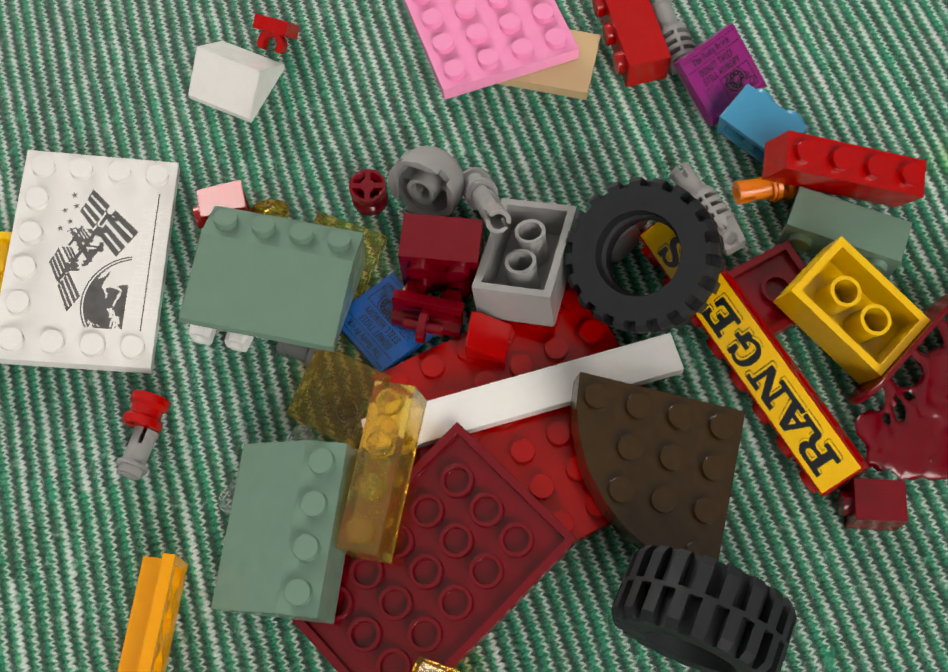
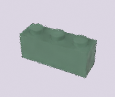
M799 186L790 205L779 242L783 243L788 240L796 251H809L818 254L824 247L842 236L882 275L890 278L902 261L912 222Z

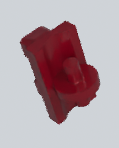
M408 281L402 290H394L392 295L393 311L391 324L415 330L416 343L424 344L428 333L460 338L464 313V303H462L460 291L446 289L441 292L440 298L426 295V287L423 284Z

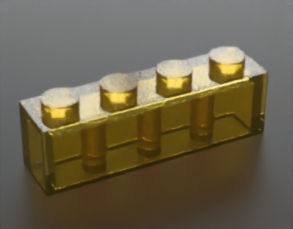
M375 380L336 544V549L351 557L388 564L392 562L427 400L416 386Z

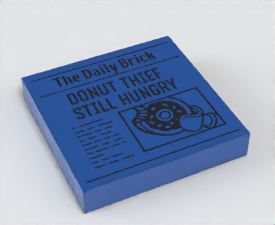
M393 273L389 274L351 303L341 333L377 374L398 365L424 345L415 342V330L391 324L393 292L395 289L402 290L404 288V285ZM428 333L425 343L436 335Z

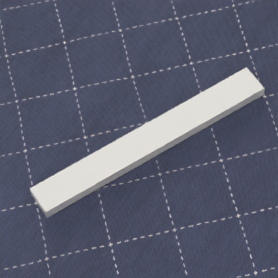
M668 333L361 419L371 460L375 461L435 444L456 422L471 434L571 405L573 382L580 372L640 386L682 374L684 367L672 335Z

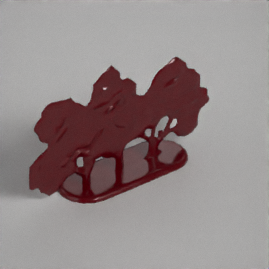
M948 293L931 304L923 312L931 321L881 377L858 385L848 399L850 404H860L873 396L881 388L884 389L885 400L883 409L880 411L869 410L861 413L855 421L856 434L867 446L866 462L877 471L890 469L901 480H916L921 477L927 480H946L948 478V320L943 319L948 313ZM937 326L944 344L941 348L923 354L917 347ZM912 356L922 366L923 375L919 382L912 387H898L891 377ZM903 393H913L915 398L907 400ZM894 396H898L905 406L906 417L901 422L897 421L892 406L895 407L898 403ZM885 413L890 416L891 423L889 425L885 424L882 420Z

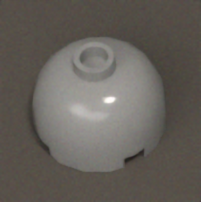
M425 145L408 150L401 156L389 171L388 185L395 199L400 196L408 204L404 208L408 213L449 216L461 201L465 187V178L462 168L448 152L435 146Z

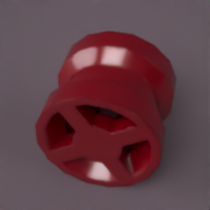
M365 169L353 175L349 182V190L354 208L359 213L368 216L377 215L382 212L388 205L389 200L385 178L376 170Z

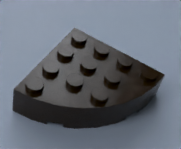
M580 372L573 382L570 407L571 434L573 435V444L577 454V463L581 477L598 509L615 531L638 550L647 545H654L656 547L664 545L680 550V548L689 550L700 556L706 555L718 561L745 412Z

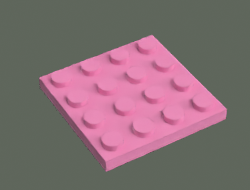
M402 0L444 100L579 58V47L555 0Z

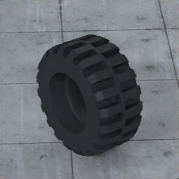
M643 177L630 178L627 185H623L619 181L608 185L609 193L604 196L599 193L594 194L588 200L592 205L586 213L579 210L573 219L579 222L576 232L568 231L566 243L572 245L571 253L564 254V266L571 268L572 275L567 277L570 288L578 292L577 300L584 309L590 310L593 313L592 316L600 322L611 325L613 328L636 334H662L670 332L671 328L676 326L683 327L692 322L690 318L697 312L701 314L709 306L706 302L711 294H717L721 285L718 282L720 272H724L725 260L722 258V250L725 249L723 237L717 230L718 225L713 216L687 190L678 185H670L666 180L654 178L652 181H646ZM643 221H657L668 226L679 240L681 258L678 269L670 282L659 291L647 295L630 293L623 289L614 279L611 268L614 246L619 237L631 226Z
M647 545L631 556L611 608L615 626L623 630V633L628 637L636 639L638 643L655 650L658 654L676 660L687 667L690 666L700 670V672H780L797 622V616L791 601L788 598H784L783 594L776 588L767 586L763 580L750 576L737 567L718 562L717 559L709 556H700L689 550L681 548L677 550L664 545L659 547Z

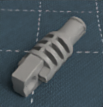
M656 0L651 5L671 55L669 70L673 76L678 74L673 64L693 50L695 45L687 26L678 21L671 5V0ZM680 78V80H681V82H682V84H683L685 90L688 91L687 88L685 87V85H684L682 79Z
M689 162L680 164L683 169L682 173L678 167H675L669 177L676 185L687 190L713 216L718 225L717 230L723 237L725 249L722 252L729 256L745 246L746 239L735 216L715 189L702 183Z

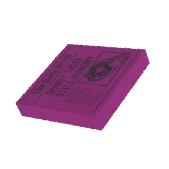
M733 23L721 28L673 64L708 126L719 122L721 114L747 84H750L755 89H763L767 86Z

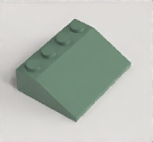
M214 205L200 234L179 320L181 323L334 352L366 264L364 233Z
M313 440L244 444L211 609L334 624L362 456L347 443Z

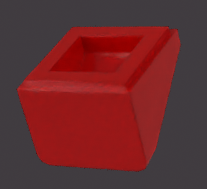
M472 311L465 342V356L505 363L511 324L481 312Z

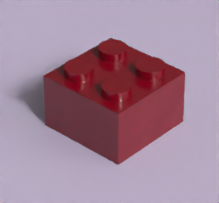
M404 213L398 251L403 285L405 286L408 281L421 283L426 287V294L432 291L442 292L450 289L460 291L462 298L468 297L470 294L473 295L471 287L484 252L483 220Z

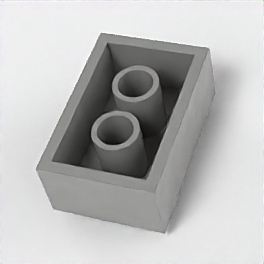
M502 198L501 203L511 216V224L505 222L509 228L503 233L496 234L490 232L471 287L476 310L500 320L554 327L568 281L567 277L571 268L564 266V254L571 253L572 245L566 243L568 231L576 232L579 222L573 220L578 213L577 206Z

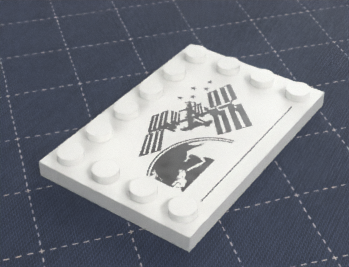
M35 150L27 151L0 292V364L153 374L180 174L179 163Z

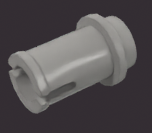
M134 426L123 457L117 458L116 461L118 465L116 472L132 480H140L142 474L147 473L148 468L145 465L159 436L158 433L149 428L144 433L143 426Z

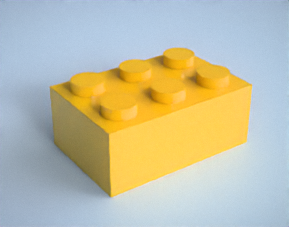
M842 236L824 247L773 301L859 385L881 377L931 321Z

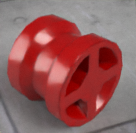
M133 390L130 397L132 406L129 411L124 413L121 422L131 428L143 426V432L145 433L147 428L160 434L163 427L161 422L162 415L168 412L171 402L151 392Z

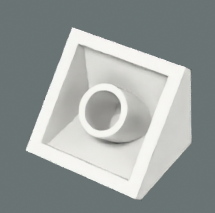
M225 41L197 46L188 95L192 100L252 123L285 67L282 63Z

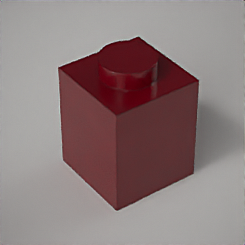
M853 478L839 491L837 499L838 513L840 516H844L845 529L896 531L908 523L905 480Z

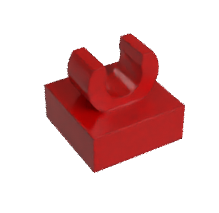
M255 13L252 26L264 31L258 37V48L267 50L270 39L275 38L277 42L275 52L284 54L287 50V40L285 37L297 40L300 26L257 13Z

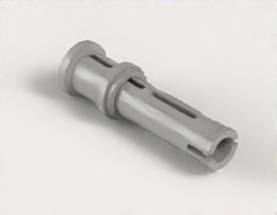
M471 167L463 171L465 178L463 196L468 205L474 210H478L489 231L496 234L506 231L509 227L505 222L511 224V216L498 199V188L491 180L487 171L480 167Z

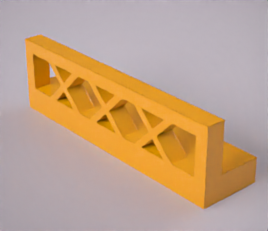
M163 553L162 558L143 556L118 672H166L188 563L175 554Z

